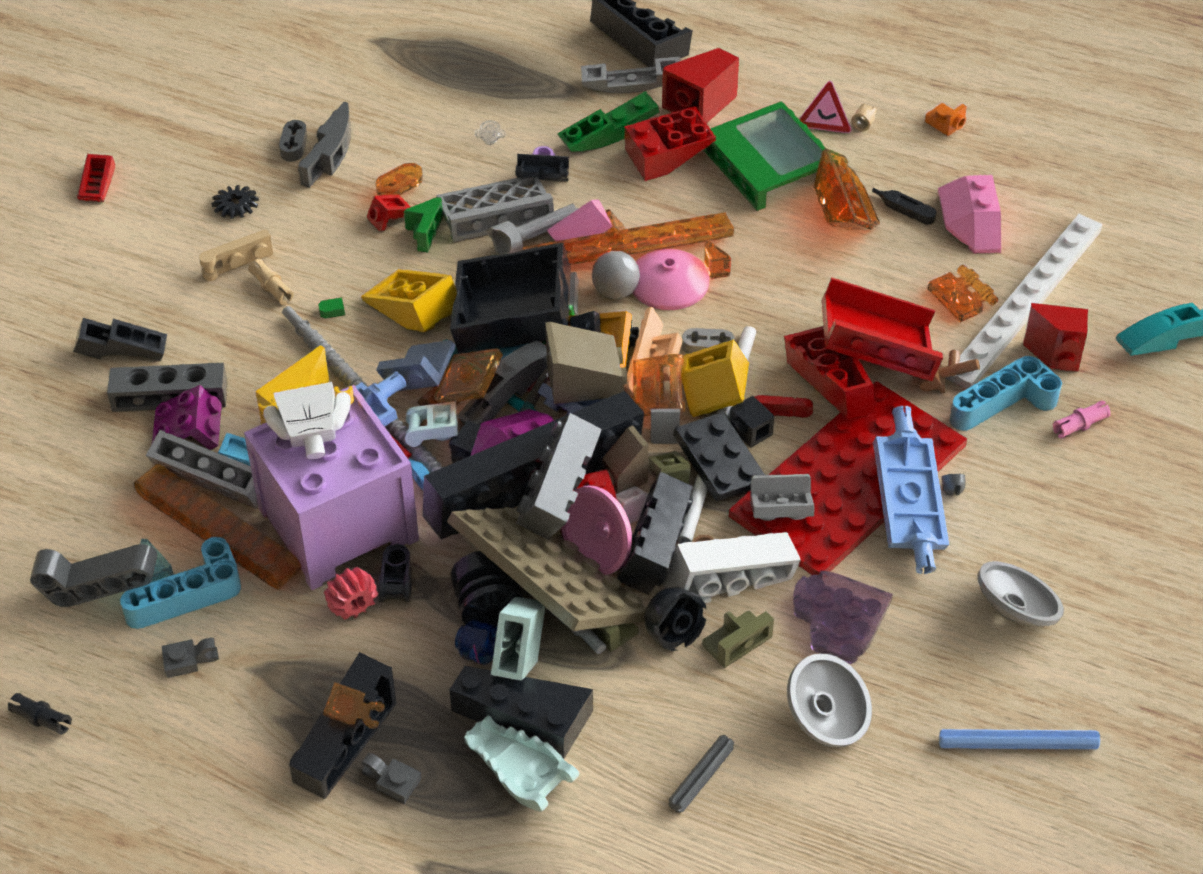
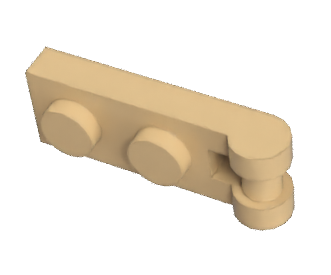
M267 229L202 252L199 255L200 265L203 267V279L214 281L218 278L219 274L252 263L256 259L273 255L271 235Z

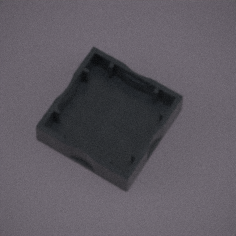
M564 243L457 262L455 280L457 295L452 308L450 331L459 355L528 344L536 340L539 342L546 341L545 323L547 322L568 326L571 266Z

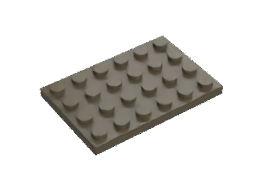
M505 507L503 509L486 508L485 510L468 509L466 511H454L447 520L453 528L571 630L579 631L645 621L646 607L637 595L629 593L621 587V582L617 578L604 575L599 571L600 565L595 560L584 556L578 551L579 547L575 543L564 540L558 534L559 531L547 540L516 524L520 515L516 511L517 508Z

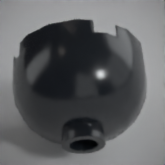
M681 587L665 588L656 593L646 607L644 620L647 632L656 643L667 650L678 651L675 648L684 643L685 647H688L700 636L705 626L706 618L703 617V608L706 609V604L701 597Z

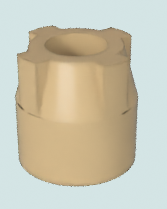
M865 103L861 104L851 118L853 127L859 131L868 130L875 119L876 108H872Z

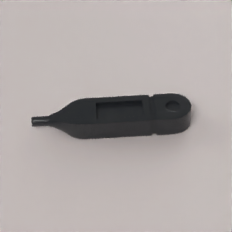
M875 188L872 189V192L879 195L887 207L912 219H916L923 224H933L935 222L937 214L935 208L896 190L880 191Z

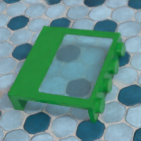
M782 101L710 128L716 137V141L703 149L756 211L766 208L767 192L816 172L822 171L831 181L836 180L838 167L836 156L827 150L821 140L816 138L810 132L807 125L803 124Z

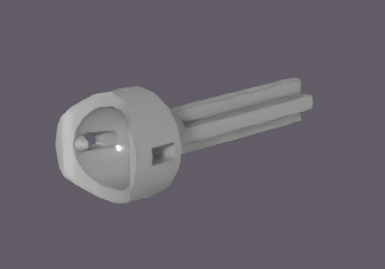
M572 203L518 227H515L510 221H504L488 228L486 232L492 239L496 255L522 251L523 241L547 232L549 228L578 208H575V205Z

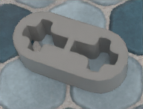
M691 328L682 335V349L685 353L689 354L718 345L719 342H727L733 339L735 341V337L728 330Z

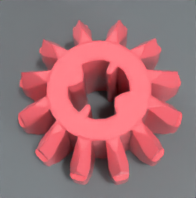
M355 567L352 570L346 568L342 574H336L334 580L327 582L328 588L323 592L328 603L327 606L332 613H335L336 616H341L344 620L350 616L356 619L359 613L366 612L368 606L375 604L374 598L379 594L374 583L375 580L370 574L359 567Z

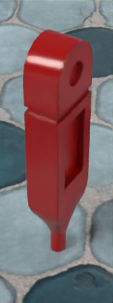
M769 395L754 396L774 416L806 418L813 414V401L808 398Z

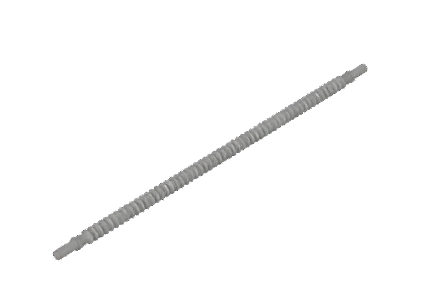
M286 306L282 310V314L295 327L296 333L304 337V342L308 344L312 351L320 345L325 348L327 367H330V370L334 372L336 377H339V380L345 386H356L361 382L367 386L362 381V378L358 377V374L349 367V364L345 363L343 358H340L335 349L330 344H327L322 335L317 330H312L307 320H302L290 306ZM399 418L385 426L386 430L412 454V459L421 462L429 473L443 468L441 463L432 456L431 452L427 451L425 446H422V443L416 447H411L406 443L405 433L408 428L404 426L402 421H399ZM591 629L572 630L575 636H581L597 654H601L606 649V645Z

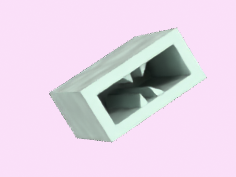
M515 597L499 613L491 675L522 681L538 662L545 606L538 600Z

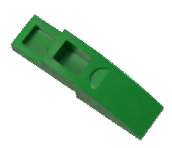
M645 91L606 114L599 109L557 134L570 152L594 150L624 140L625 126L645 121L660 113L657 103Z

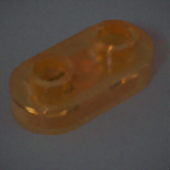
M405 163L379 176L375 182L377 195H402L417 187L423 181L421 166L416 163Z

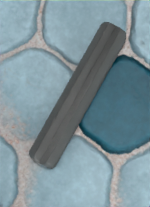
M726 735L718 737L669 798L671 809L678 813L684 812L733 751L734 741L731 738H728Z

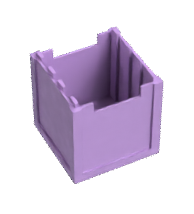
M352 385L354 401L350 405L346 420L342 428L336 431V438L334 440L323 442L325 456L321 458L308 459L305 446L292 447L290 440L281 439L267 423L244 432L259 511L263 517L267 516L305 574L306 583L311 590L323 586V582L336 577L335 567L388 542H391V545H411L419 541L411 463L355 385ZM349 387L342 389L340 391H347Z

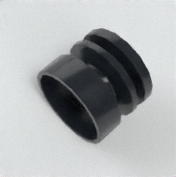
M475 551L462 557L454 564L450 572L454 594L457 597L462 622L474 630L489 631L497 629L499 613L515 597L523 598L520 585L481 551Z

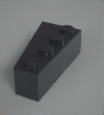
M464 666L449 689L451 711L476 722L482 721L489 715L496 724L503 726L506 730L509 727H513L516 731L523 730L529 738L537 736L542 742H548L563 759L567 756L593 712V689L525 677L522 681L494 676L491 675V670Z

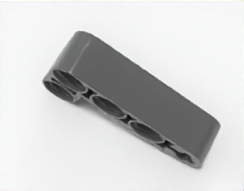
M138 544L71 564L59 552L43 549L36 554L30 583L53 604L60 607L75 606L150 584L155 570L157 551L151 546Z

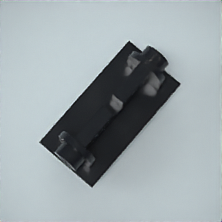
M517 154L515 175L521 179H524V176L538 177L539 180L569 181V156Z

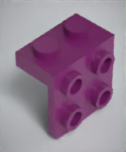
M200 384L166 402L160 403L155 409L152 443L161 430L181 439L191 435L209 450L218 447L222 403Z

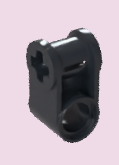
M392 544L383 552L381 575L379 576L378 583L379 602H385L386 599H404L405 602H411L412 568L410 552L402 544Z

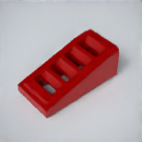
M87 153L77 195L78 200L104 202L116 165L113 156ZM95 169H100V170H104V171H103V172H100V171H94V170H95ZM92 176L102 177V179L92 178ZM90 183L101 184L100 186H89ZM87 190H88V191H99V194L86 193V192H87Z

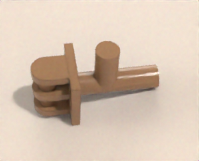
M951 350L949 352L948 366L943 367L940 364L932 382L920 378V389L925 392L939 389L941 394L945 393L947 377L980 370L978 359H973L960 363V352L958 350Z

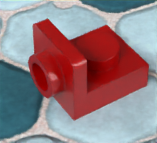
M400 195L373 196L367 219L378 231H385L389 219L404 218V210L411 206Z

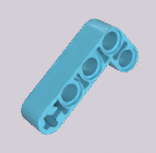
M1032 356L1021 357L957 394L952 402L950 424L957 430L967 431L1024 397L1040 410H1052L1057 406L1062 381L1039 359Z
M211 537L205 540L201 546L204 561L202 566L125 591L121 596L120 604L127 625L135 629L144 628L237 596L241 590V582L237 564L227 541L221 537Z

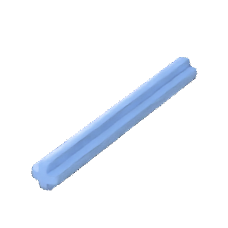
M942 729L939 732V745L941 748L1098 749L1100 746V734L1097 730Z

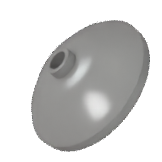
M998 561L987 562L980 568L977 579L982 593L994 609L1006 619L1024 625L1044 627L1058 623L1063 616V604L1057 594L1046 583L1030 572L1015 565Z
M829 654L808 656L793 668L787 683V699L791 713L800 728L816 742L829 747H845L858 741L866 733L870 725L872 704L868 689L856 670L844 660Z

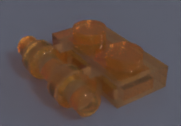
M961 265L957 269V273L961 276L959 278H956L949 272L928 283V290L960 323L982 313L983 302L986 301L990 306H994L998 302V297L994 294V290L988 284H983L979 280V275L973 269H968L965 265ZM971 286L976 292L971 293L967 288Z

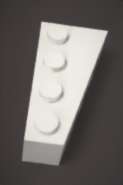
M787 532L720 540L713 539L701 542H685L677 544L662 585L664 589L681 587L695 593L705 603L711 602V596L727 592L728 597L740 594L741 591L751 585L755 589L791 580L801 559Z

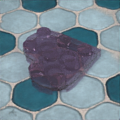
M823 570L820 571V575H811L808 578L803 576L796 583L793 593L794 614L797 618L811 624L809 635L812 650L820 654L836 656L848 664H853L870 647L892 602L893 594L846 576Z

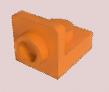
M941 103L926 114L925 122L949 136L964 126L967 106L961 104L953 110L944 103Z

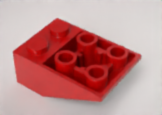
M695 106L625 126V150L644 181L670 174L716 141L715 135Z

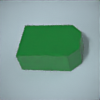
M342 297L322 300L318 304L320 317L326 319L345 315Z

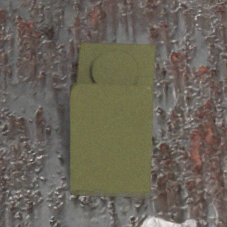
M673 451L648 456L649 468L656 473V478L660 472H663L689 484L690 463L678 452Z

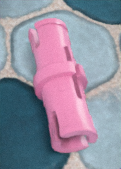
M1103 400L1084 409L1078 408L1071 415L1054 421L1053 430L1055 434L1059 433V438H1064L1080 429L1085 431L1090 428L1091 424L1108 418L1110 416V408L1108 405H1105L1106 402Z

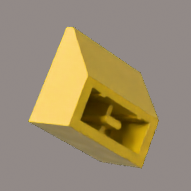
M734 339L683 356L680 376L692 417L708 414L715 410L744 402L749 362Z

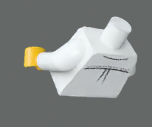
M332 382L276 392L274 393V398L271 399L272 403L270 405L262 406L259 403L258 407L267 425L281 439L290 440L292 447L305 446L306 457L308 459H318L325 456L323 442L334 440L336 438V431L342 428L346 420L350 405L354 401L353 387L349 386L347 391H339L338 386L333 388Z

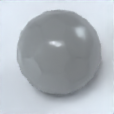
M610 251L601 255L593 265L591 273L592 282L597 291L609 299H621L629 296L636 289L640 278L639 266L629 254L622 251Z

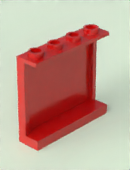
M831 277L821 300L825 348L932 382L943 360V353L932 349L929 325L935 310Z

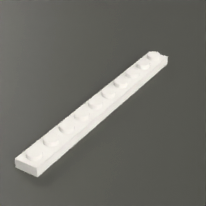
M1078 214L960 355V363L978 359L980 370L947 377L946 379L965 389L976 384L1026 324L1031 303L1042 304L1099 235L1102 224Z

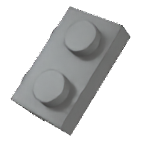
M810 475L752 476L750 503L754 518L769 521L774 520L776 517H789L800 520L808 516H814Z

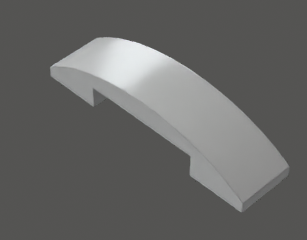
M680 57L655 59L656 67L607 71L606 64L581 66L582 86L610 93H634L655 89L662 86L663 68L679 62Z

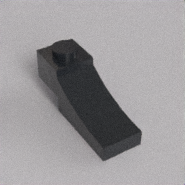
M83 318L77 331L73 352L100 360L102 356L128 355L161 361L165 351L167 334L117 319H113L111 325Z

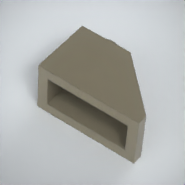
M634 426L628 427L603 457V470H608L616 494L634 486L639 487L648 483V444Z

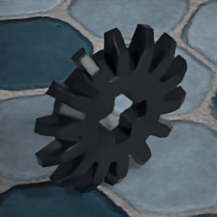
M236 185L235 190L227 186L228 192L219 190L218 194L220 195H214L213 200L215 201L211 204L212 207H216L214 209L215 213L222 211L221 217L223 218L226 215L230 216V219H234L235 216L242 218L247 212L249 214L253 213L251 207H258V204L254 201H259V197L255 196L256 191L250 190L248 186L243 187L241 190L240 185ZM236 198L239 200V203L234 204L231 202V199Z

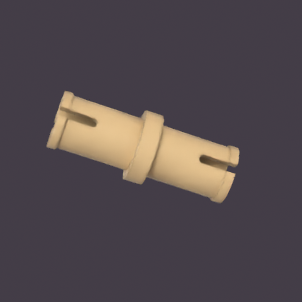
M261 259L254 260L259 267L252 262L249 265L248 271L261 283V287L266 292H270L281 305L288 304L283 297L285 296L291 301L294 297V292L281 281V276L277 272H272Z

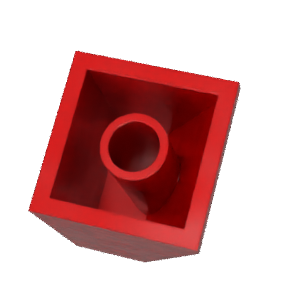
M716 48L665 66L662 77V108L673 113L695 106L705 122L708 123L737 97L739 57L721 48Z

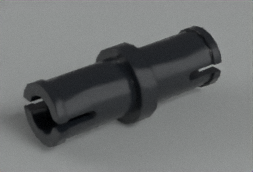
M15 693L10 698L20 703V705H14L9 702L8 711L29 719L32 725L36 727L42 725L60 735L65 734L69 730L68 727L59 724V722L71 725V716L52 709L47 702L34 701L23 696L21 693Z

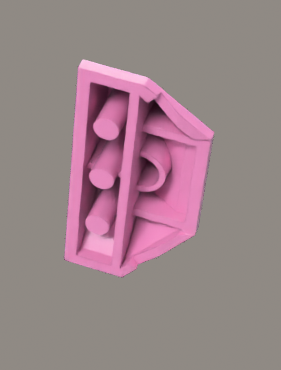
M963 176L938 188L945 229L959 241L968 245V249L974 254L1001 253V210L993 176Z

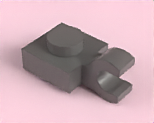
M214 638L203 639L196 646L193 639L161 646L167 678L197 672L198 663L213 662L219 659Z
M368 752L361 762L365 766L362 773L369 778L378 780L376 783L378 791L404 804L421 780L420 771L395 759H392L390 764L386 765L378 756Z

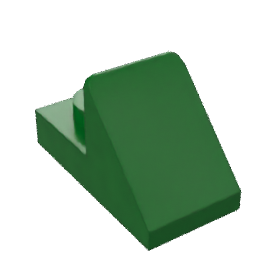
M436 197L404 210L405 228L414 231L413 238L417 240V250L420 252L428 253L443 219L442 198Z

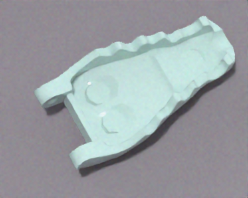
M489 715L482 721L476 722L475 726L470 731H467L464 736V741L468 747L481 756L508 793L520 804L535 811L542 812L548 806L545 796L562 780L572 783L579 776V771L567 763L548 742H542L537 736L529 738L523 730L516 731L513 727H509L506 730L503 726L496 724Z

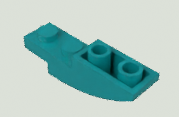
M1193 302L1167 308L1129 326L1117 334L1116 341L1131 356L1176 349L1179 340L1203 336V309L1200 310Z

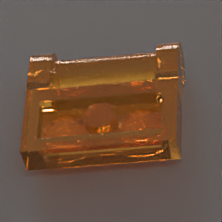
M669 354L633 360L634 402L644 411V417L651 416V409H680V413L685 412V402L682 401L681 366L684 365V356L682 354ZM670 366V401L664 402V367Z

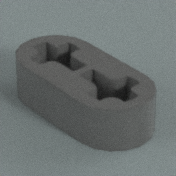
M291 120L283 127L279 148L281 157L285 161L299 160L304 154L307 129L303 121Z

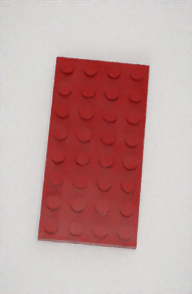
M878 381L873 383L876 412L847 419L840 412L769 474H809L811 477V496L814 502V516H808L800 520L789 517H776L774 520L769 521L754 518L750 503L751 490L729 509L728 517L755 536L787 532L801 559L798 566L819 581L884 523L873 441L876 436L888 437L896 432L892 414L894 408L903 406L904 412L906 406L911 408L913 429L917 431L921 438L933 440L938 472L962 451L967 444L966 437Z

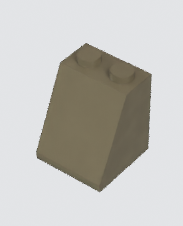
M553 322L545 323L546 363L554 404L605 399L623 392V385L627 384L626 367H620V364H623L622 348L616 347L613 335Z

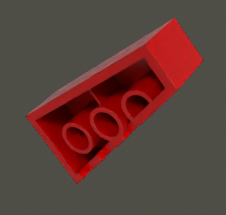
M823 326L784 336L787 363L847 419L862 417L876 412L873 384L859 359L826 349Z

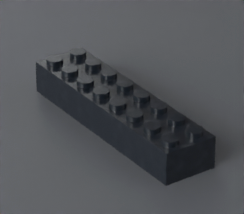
M625 391L572 413L602 429L591 459L586 465L582 464L581 466L586 469L585 474L603 469V457L628 427L634 426L639 434H642L644 411ZM557 420L424 475L423 518L441 540L451 535L459 534L447 522L452 512L466 511L468 509L515 508L524 495H529L531 487L528 486V482L535 470L539 471L543 462L539 458L547 444L551 445L554 437L550 433Z

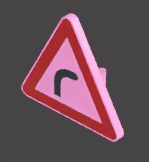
M828 81L799 120L810 129L850 133L852 129L832 81Z

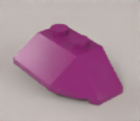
M528 409L483 422L480 425L471 455L552 422L554 419L548 414Z

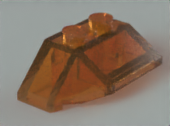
M825 148L821 154L814 183V190L824 212L825 220L831 226H838L846 230H872L877 227L880 221L867 190L856 172L848 166L849 161L844 155Z

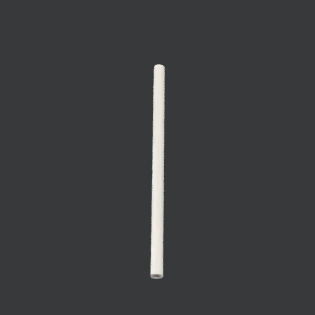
M751 326L743 328L738 344L747 360L756 336V330ZM733 406L719 409L717 414L724 412L728 420H730V408ZM698 474L690 496L693 502L687 515H684L682 522L685 524L677 539L679 544L692 542L708 488Z

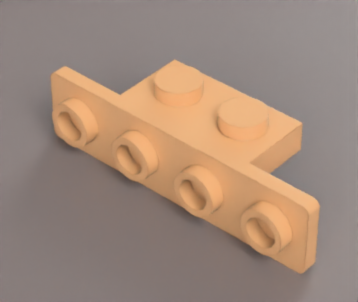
M653 307L646 308L644 318L641 321V329L635 342L634 353L627 373V384L624 385L625 392L636 404H641L647 384L672 380L682 343L678 332L660 335L663 324Z

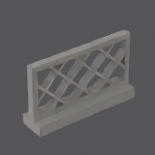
M524 176V179L519 177L436 195L442 198L443 215L450 228L453 242L488 235L486 232L488 228L504 221H510L515 227H518L554 211L553 197L550 193H546L538 177ZM534 184L531 189L523 187L526 185ZM505 190L508 192L506 194L499 193L498 191ZM517 193L524 196L522 198L515 197L514 195ZM475 196H483L481 199L472 198ZM490 199L498 200L497 203H492L488 201ZM456 201L457 203L453 205L447 202ZM468 204L472 205L473 207L469 209L465 208L464 205Z

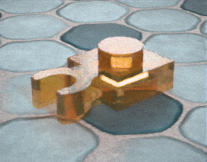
M334 682L322 715L354 726L356 718H360L367 727L377 728L379 722L372 720L369 717V712L371 710L383 712L385 706L380 702L366 704L362 702L365 696L364 692Z

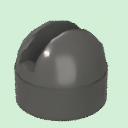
M965 474L943 475L942 486L944 491L948 495H953L954 491L956 495L963 493L966 486Z

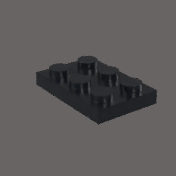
M724 412L675 427L672 435L716 502L751 490V477L765 475Z

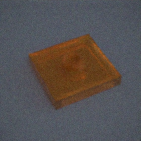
M498 348L453 354L434 395L435 400L438 403L484 398L503 354Z

